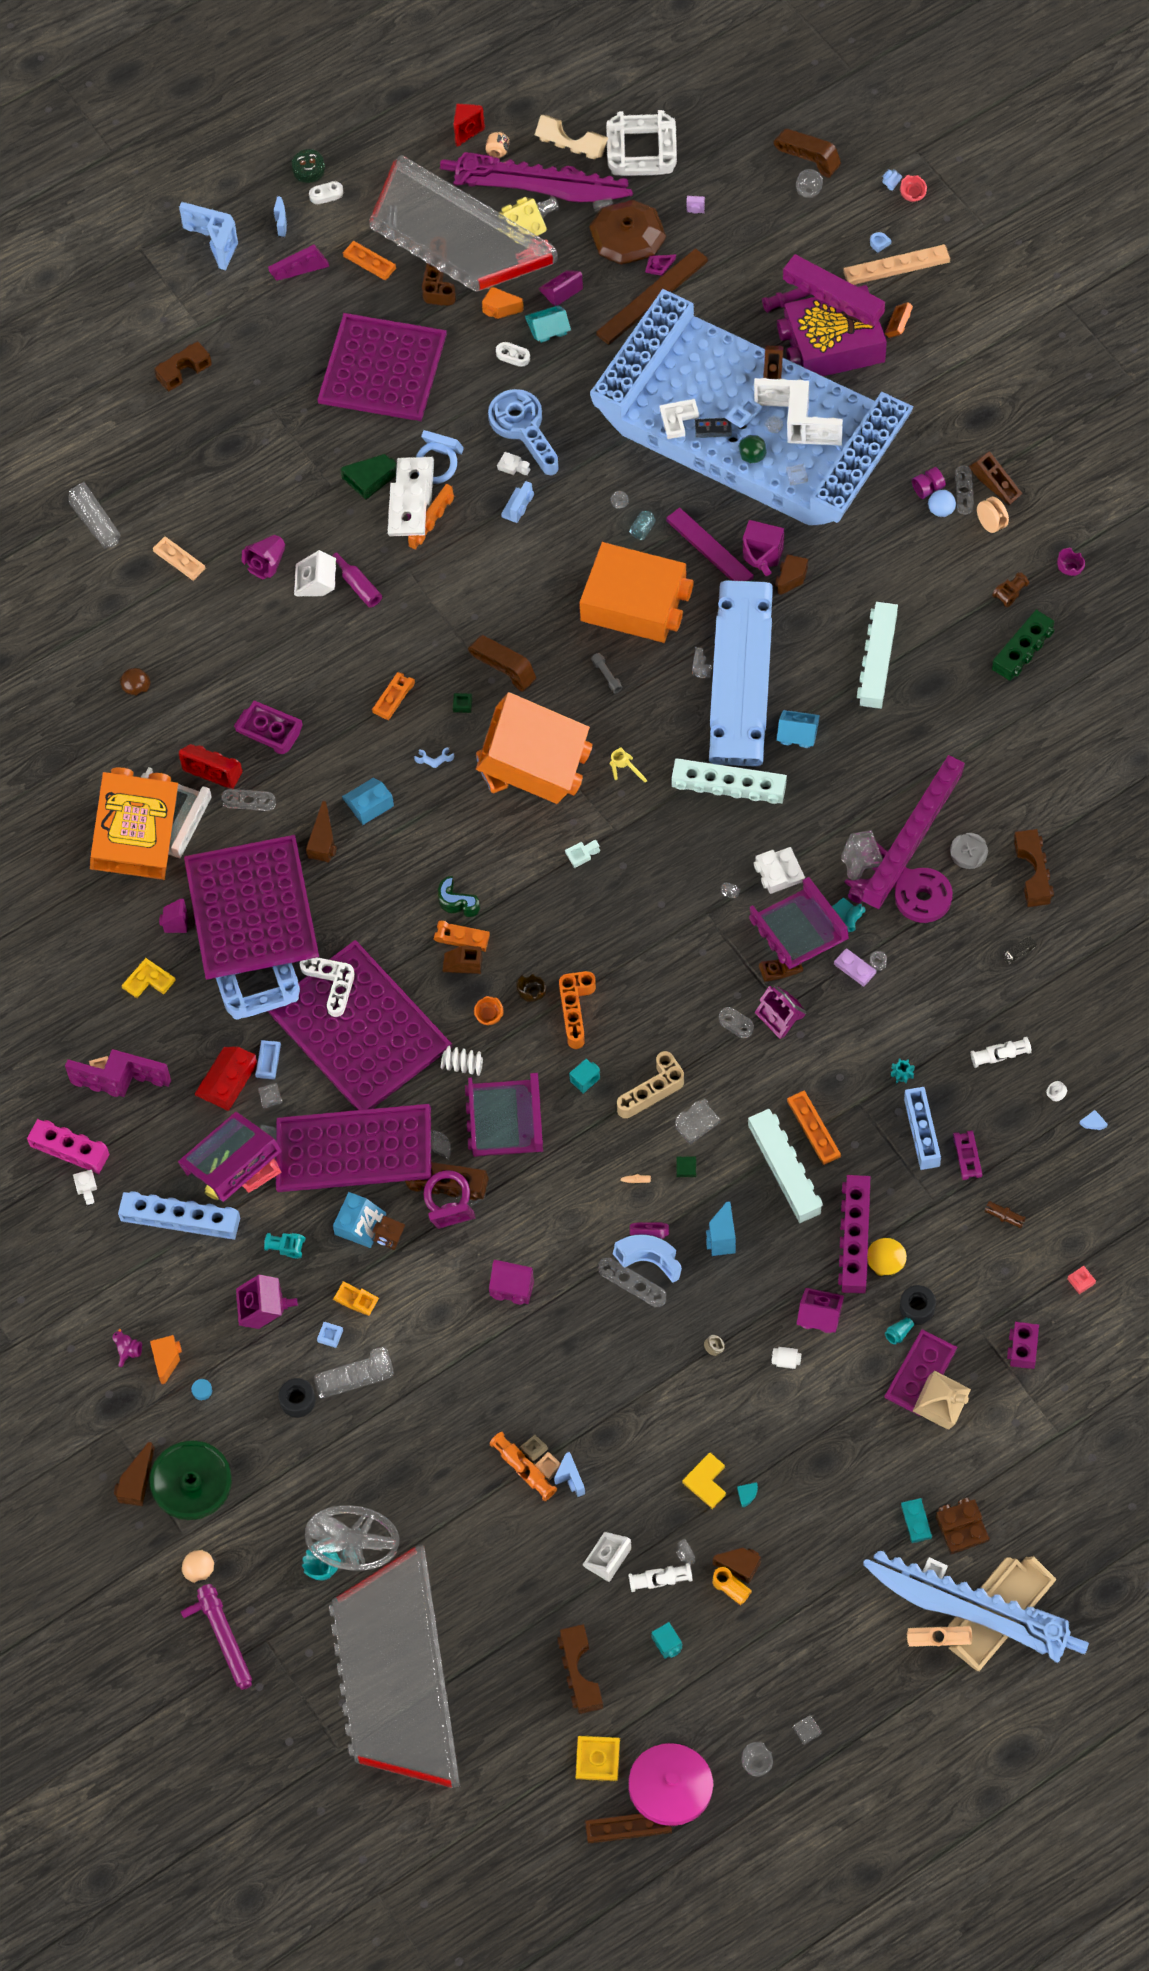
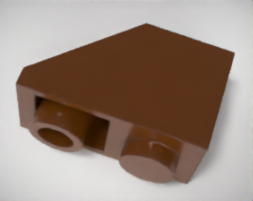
M787 554L785 561H782L780 565L781 576H777L775 582L779 595L804 583L808 570V559Z
M460 946L444 953L443 972L481 974V947Z

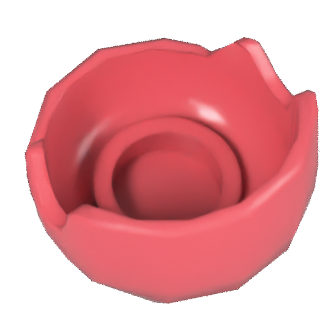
M907 175L901 182L900 191L904 199L916 202L924 198L927 186L925 181L918 175Z

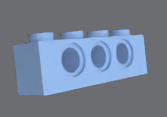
M925 1087L905 1090L904 1101L920 1170L940 1167L941 1156Z

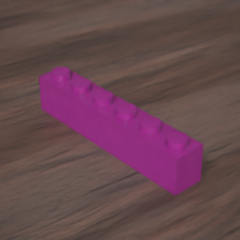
M796 254L783 268V280L788 284L797 286L803 292L814 295L817 299L829 303L832 307L844 311L847 315L859 319L864 324L874 327L885 312V301Z

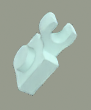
M596 840L585 846L580 842L566 849L565 852L573 867L576 868L591 860L590 855L600 852V846Z

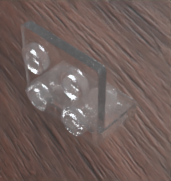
M872 830L850 834L841 853L842 861L847 866L848 877L852 881L860 879L864 869L879 867L883 860Z

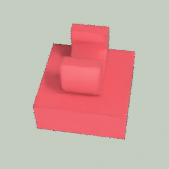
M1085 1266L1067 1278L1079 1294L1096 1283V1280Z

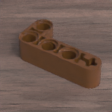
M786 128L773 142L774 146L781 152L816 162L819 172L825 177H831L841 165L837 149L831 142Z
M435 238L430 244L422 292L423 300L426 303L450 306L456 301V293L452 283L442 282L447 259L446 241L442 238Z
M480 635L468 647L469 652L476 659L509 675L513 685L521 692H524L536 680V675L528 659L484 635Z

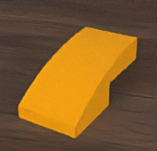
M343 1281L333 1300L350 1309L370 1316L379 1298L364 1289L359 1290Z

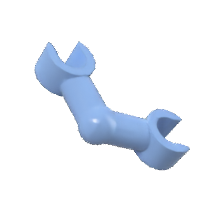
M445 748L442 751V755L433 759L427 756L424 750H419V754L423 757L418 758L414 756L419 764L426 763L433 768H437L444 761H452L454 753L446 756L449 753V748Z

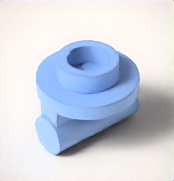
M895 169L892 171L888 170L883 175L884 179L882 182L892 191L902 176Z

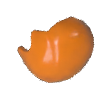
M486 996L475 1005L474 1015L481 1024L494 1025L503 1016V1006L498 998Z

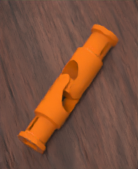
M499 1432L492 1438L489 1445L495 1447L501 1453V1457L515 1469L532 1489H536L542 1495L544 1501H547L556 1493L557 1487L552 1486L545 1479L546 1476L525 1457L515 1444H511L504 1437L503 1432ZM530 1470V1475L528 1476L524 1472Z

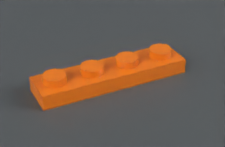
M446 484L426 511L425 535L434 528L438 517H442L446 506L452 503L454 499L452 486ZM425 535L408 536L409 547L416 549L419 544L421 545L424 542Z
M805 1090L787 1098L790 1108L822 1164L825 1165L840 1158L841 1154Z

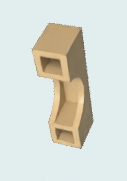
M547 115L540 116L535 135L539 136V140L549 143V141H553L557 147L565 148L567 146L571 148V152L577 154L581 152L586 153V157L596 160V157L603 156L608 137L595 132H587L581 139L573 140L565 134L561 120Z

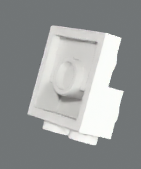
M791 847L778 852L771 850L756 856V862H754L755 870L757 873L760 872L762 885L768 889L770 894L802 883V880L805 879Z

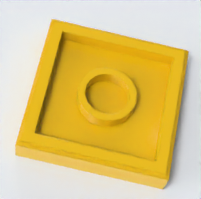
M578 1736L576 1779L618 1781L620 1738Z

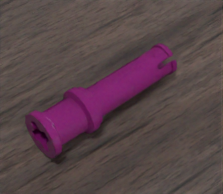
M797 288L783 294L778 292L775 296L769 298L764 297L762 298V303L765 311L769 313L777 307L783 308L785 303L811 294Z

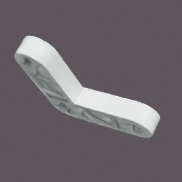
M322 958L300 961V968L303 974L333 981L327 1002V1010L333 1017L341 1016L345 1011L355 976L353 967L347 963ZM312 963V966H310L309 969H306L305 965ZM325 966L333 968L330 973H323L322 969ZM348 970L349 974H346L345 981H343L342 973ZM343 986L346 988V991L343 994H338L335 992L336 988ZM336 999H338L339 1007L333 1010V1007L336 1005Z

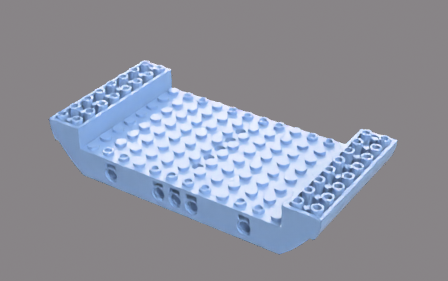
M662 289L591 390L590 395L595 407L599 408L622 436L807 525H821L833 521L838 523L911 414L913 406L884 392H881L874 401L783 358L781 379L809 381L808 417L843 419L842 446L787 443L789 407L762 406V410L746 424L747 427L745 429H739L730 422V432L697 433L696 420L726 419V416L736 405L740 406L747 397L754 401L755 378H763L765 349L695 317L694 303ZM695 399L699 418L682 421L685 436L667 439L660 413V405ZM748 435H758L766 444V456L757 463H749L741 459L739 443L742 438ZM732 437L738 439L736 442L729 441Z

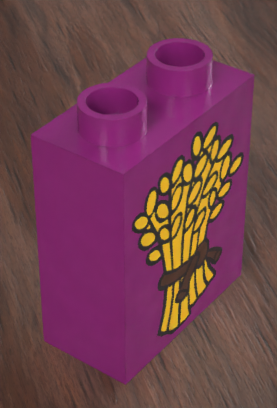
M867 285L858 287L869 293ZM816 297L784 304V319L777 320V329L781 341L788 339L790 341L791 348L786 349L789 361L821 376L885 362L887 341L879 320L872 327Z

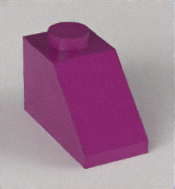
M179 899L163 907V914H160L159 923L160 926H163L164 933H187L188 913L184 899Z

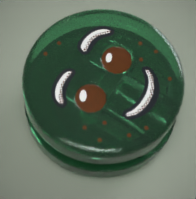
M311 149L302 150L292 159L293 174L297 180L303 183H313L323 176L325 171L324 160L319 152Z

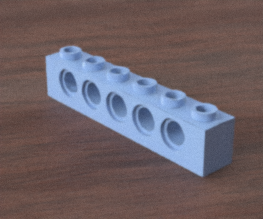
M134 1191L129 1193L123 1192L118 1212L120 1221L233 1240L236 1238L240 1222L239 1212L232 1207L219 1208L213 1204L200 1205L194 1201L182 1202L175 1198L163 1199L157 1195L145 1196ZM140 1206H146L143 1210H137ZM159 1209H165L163 1213H156ZM178 1212H184L182 1216H175ZM197 1215H203L199 1220L194 1219ZM216 1218H222V1221L219 1223L213 1222Z

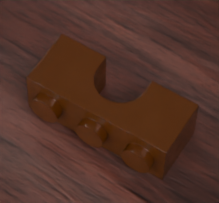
M197 341L188 345L181 352L174 354L165 362L159 363L154 370L158 381L169 392L183 383L180 373L182 369L192 368L198 374L211 366L212 363L210 354Z

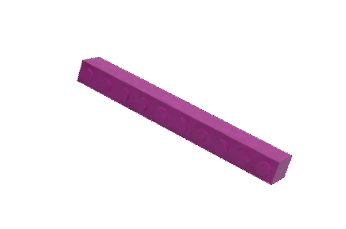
M950 755L947 756L866 886L862 899L863 902L880 909L961 778L965 765L964 762Z

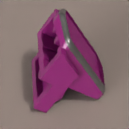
M769 986L760 998L761 1004L754 1012L779 1039L785 1037L796 1020L802 1019L806 1015V1011L799 1001L778 986L773 988Z

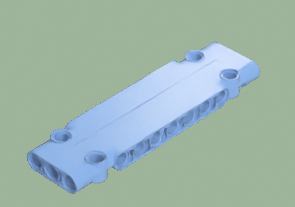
M722 581L720 583L710 714L709 762L712 764L734 766H760L763 764L772 630L773 586L768 582Z

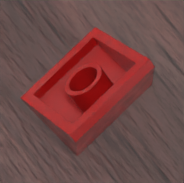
M456 105L454 133L455 144L458 147L485 129L483 107L481 105Z

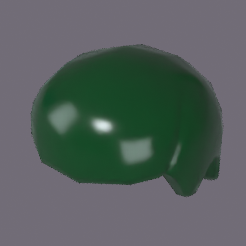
M748 435L742 438L739 443L741 459L749 463H757L763 460L766 456L764 440L758 435Z

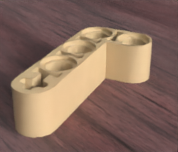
M663 1051L657 1055L656 1067L658 1075L618 1098L617 1112L620 1117L630 1118L683 1087L684 1072L670 1052ZM664 1061L669 1062L668 1065H662L661 1063ZM673 1076L679 1077L678 1080H672L671 1078ZM656 1086H662L663 1088L660 1089V1090H657V1089H655L654 1087H656ZM645 1095L646 1098L640 1099L638 1096Z

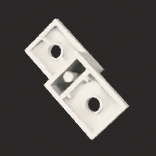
M433 457L397 458L396 483L390 484L389 536L425 535L426 510L432 504ZM414 472H418V473H419L418 478H416V479H411V478H410V476H411L412 473H414ZM404 515H412L410 520L403 521Z

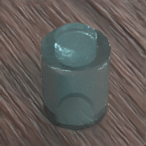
M641 511L629 529L630 533L634 537L644 540L656 522L654 515L649 511Z

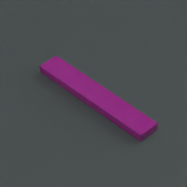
M680 507L666 518V521L731 581H751L754 579V575Z

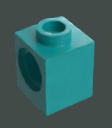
M585 1059L569 1073L570 1082L584 1094L600 1080V1069L594 1062H589Z
M670 1622L651 1632L652 1640L664 1659L669 1656L670 1658L675 1657L681 1652L682 1642Z

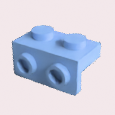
M525 481L521 489L516 488L501 514L502 518L518 523L520 517L524 515L528 503L534 496L532 483Z

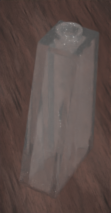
M85 482L69 490L68 503L103 548H111L117 545L120 540V533Z

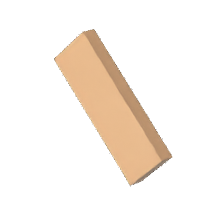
M164 537L153 547V552L193 581L205 570L204 564L167 537Z

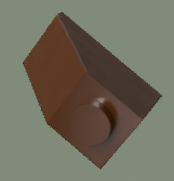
M765 346L763 378L781 379L783 346Z
M739 1548L717 1554L713 1557L714 1566L728 1568L733 1576L748 1584L761 1564V1557L753 1549Z

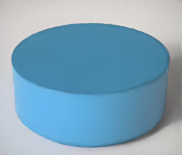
M205 1379L195 1381L192 1385L193 1396L198 1400L208 1399L212 1394L210 1382Z

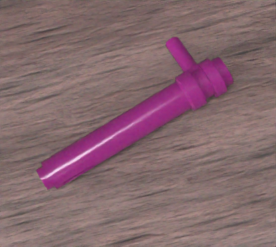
M212 1584L204 1585L197 1590L199 1602L182 1610L181 1614L183 1618H186L203 1610L204 1614L208 1616L237 1687H240L241 1690L247 1689L252 1686V1678L223 1612L221 1599H218V1592L216 1588H213Z

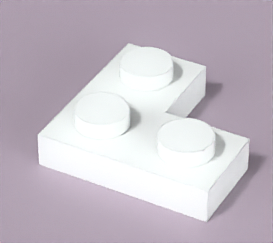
M695 399L660 405V413L667 439L685 436L682 421L699 418Z

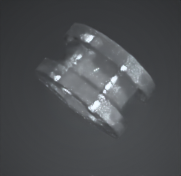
M881 951L873 952L870 956V966L878 971L883 970L887 965L886 954ZM875 958L882 959V963L875 962Z

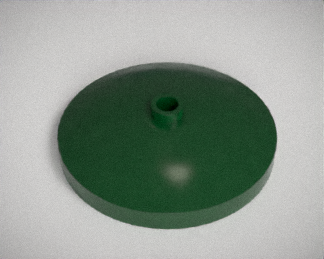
M184 1441L170 1446L157 1458L150 1474L151 1492L158 1506L170 1516L183 1520L201 1519L217 1511L226 1501L232 1484L231 1470L224 1455L214 1446L201 1441Z

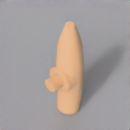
M636 1174L622 1177L621 1181L626 1183H650L651 1176Z

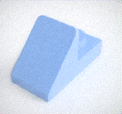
M568 1452L560 1464L554 1481L556 1485L568 1480L571 1492L575 1491L577 1497L585 1494V1488L572 1456Z

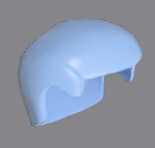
M938 490L932 493L928 500V506L931 513L938 517H946L952 514L956 507L954 496L949 491Z

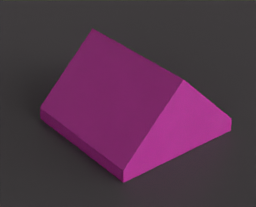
M566 270L539 287V290L553 306H557L583 289L581 271Z

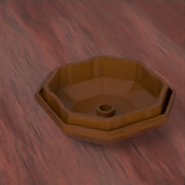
M636 200L601 208L589 226L599 255L620 265L655 256L666 239L657 210Z

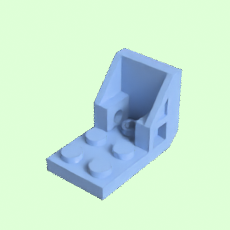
M181 202L179 209L183 228L207 236L210 235V247L218 267L226 270L238 244L233 218L230 214Z

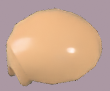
M204 1550L190 1552L182 1563L184 1577L194 1583L206 1580L214 1570L212 1556Z

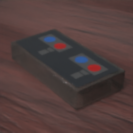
M726 418L695 419V438L732 437L731 422Z

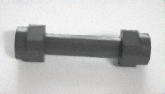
M601 653L593 655L591 660L596 668L599 667L609 682L611 691L613 693L620 692L623 686L618 678H614L606 666L603 655Z

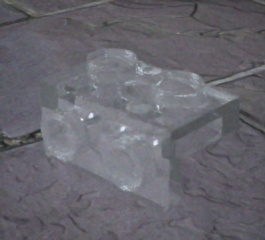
M705 1098L702 1101L695 1102L686 1113L682 1112L677 1116L675 1129L691 1145L718 1125L720 1118L708 1106V1101Z

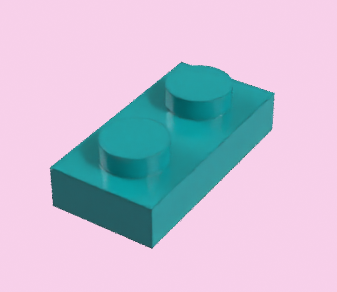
M921 1498L902 1502L901 1507L911 1542L915 1543L932 1539Z

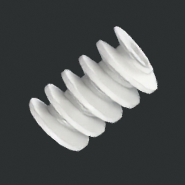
M448 1046L442 1056L441 1069L445 1065L447 1070H451L454 1067L455 1072H458L461 1068L462 1073H466L469 1069L470 1074L473 1075L476 1071L477 1075L480 1076L483 1057H481L480 1051L474 1056L473 1050H470L467 1055L464 1048L459 1053L458 1047H455L454 1051L451 1052V1048Z

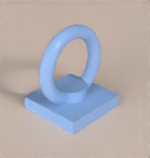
M423 430L421 437L427 444L418 451L416 457H424L430 450L441 454H448L450 458L449 469L445 474L433 477V484L443 483L449 480L455 473L457 468L455 453L462 455L464 447L456 439Z

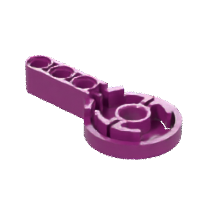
M866 838L860 843L859 856L876 871L881 864L878 861L883 860L888 851L875 840ZM905 867L893 886L895 888L897 908L906 918L915 922L929 923L940 919L948 912L952 903L953 892L949 880L942 873L931 868L908 869ZM920 892H926L931 898L923 901L918 899L916 895Z

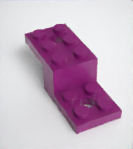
M114 1049L111 1050L104 1069L68 1059L65 1064L69 1080L73 1085L78 1087L86 1086L96 1092L104 1091L114 1097H125L132 1077L141 1082H152L159 1087H169L171 1082L167 1064Z

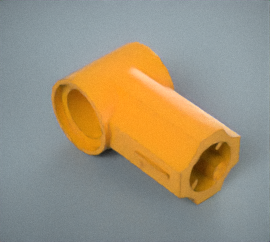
M720 1567L715 1570L713 1586L718 1590H722L741 1606L752 1593V1590L734 1577L728 1568ZM724 1575L728 1580L720 1582L717 1580V1577Z

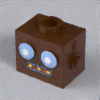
M383 1216L381 1222L377 1221L372 1232L376 1234L373 1241L395 1250L405 1224Z

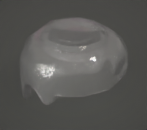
M811 169L802 171L796 181L797 192L807 198H813L818 195L823 184L820 173Z
M752 1742L745 1747L741 1758L744 1770L756 1777L769 1773L773 1765L772 1752L767 1750L764 1743Z

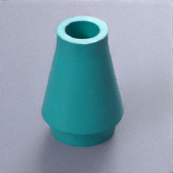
M905 1317L903 1320L889 1326L885 1332L887 1340L894 1345L901 1343L914 1326V1322L910 1318Z

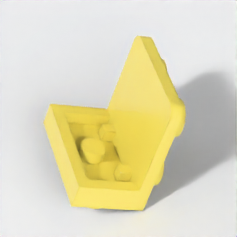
M523 197L517 200V204L504 206L501 208L502 211L497 213L500 220L506 221L511 235L518 245L547 230L534 199Z

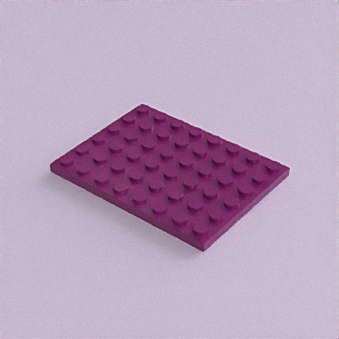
M295 835L184 856L206 980L319 957Z
M354 940L329 959L350 964L354 969L353 984L345 1011L341 1016L333 1017L327 1010V1002L333 981L307 976L299 982V999L296 1002L267 1012L356 1110L373 1109L442 1056L448 1046L452 1048V1043L364 948ZM325 966L323 967L322 972L330 973L333 968L331 966ZM348 970L342 973L343 981H345L346 974H349ZM340 986L336 988L335 992L343 994L346 988ZM336 999V1005L333 1007V1010L339 1007L338 999Z

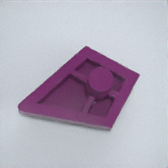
M676 255L650 256L646 273L663 276L676 259Z

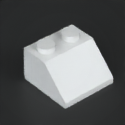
M318 550L298 562L295 571L294 595L324 596L333 591L335 588L336 558Z

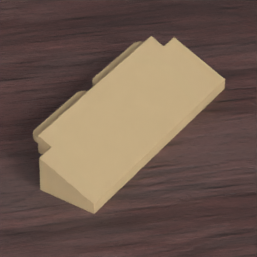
M1008 1557L1001 1562L981 1588L985 1590L989 1597L1000 1595L1007 1604L1010 1601H1017L1020 1607L1025 1610L1027 1607H1034L1057 1579L1035 1557H1025L1021 1563L1017 1559ZM968 1601L969 1603H971V1604H973V1605H976V1606H978V1607H980V1608H983V1609H985V1610H987V1611H990V1612H992V1613H994V1614H997V1615H999V1616H1001V1617H1004V1618H1006V1619H1009V1620H1011V1621H1013V1622H1016V1623L1020 1624V1622H1018V1621H1016V1620H1013V1619L1008 1618V1617H1006V1616H1004V1615H1001V1614H999V1613H997V1612H994V1611H992V1610H990V1609H987V1608H985V1607H983V1606H980V1605H978V1604H976V1603H973V1602H971V1601ZM955 1617L948 1625V1627L971 1626L972 1644L951 1645L949 1649L976 1671H980L1008 1638V1636L960 1617Z

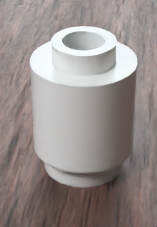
M786 1347L773 1348L772 1364L777 1365V1367L796 1369V1365H800L801 1353H798V1349Z

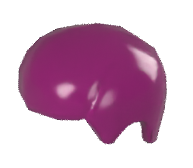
M1065 548L1058 554L1057 566L1063 574L1076 576L1084 570L1085 560L1080 552L1074 553L1072 548Z

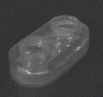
M726 1007L719 1012V1023L735 1035L747 1038L753 1034V1022L737 1010ZM729 1017L732 1020L726 1021L725 1018Z

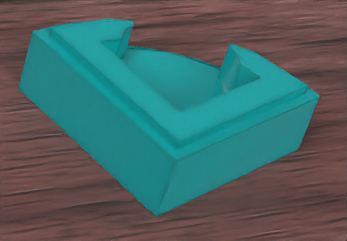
M757 1482L737 1486L742 1508L748 1506L754 1500L758 1490Z

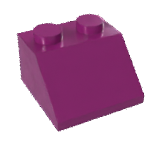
M493 1260L489 1285L490 1296L496 1300H511L519 1305L523 1303L529 1304L534 1285L533 1268Z
M805 1288L800 1302L796 1325H800L805 1329H820L824 1333H836L844 1295Z

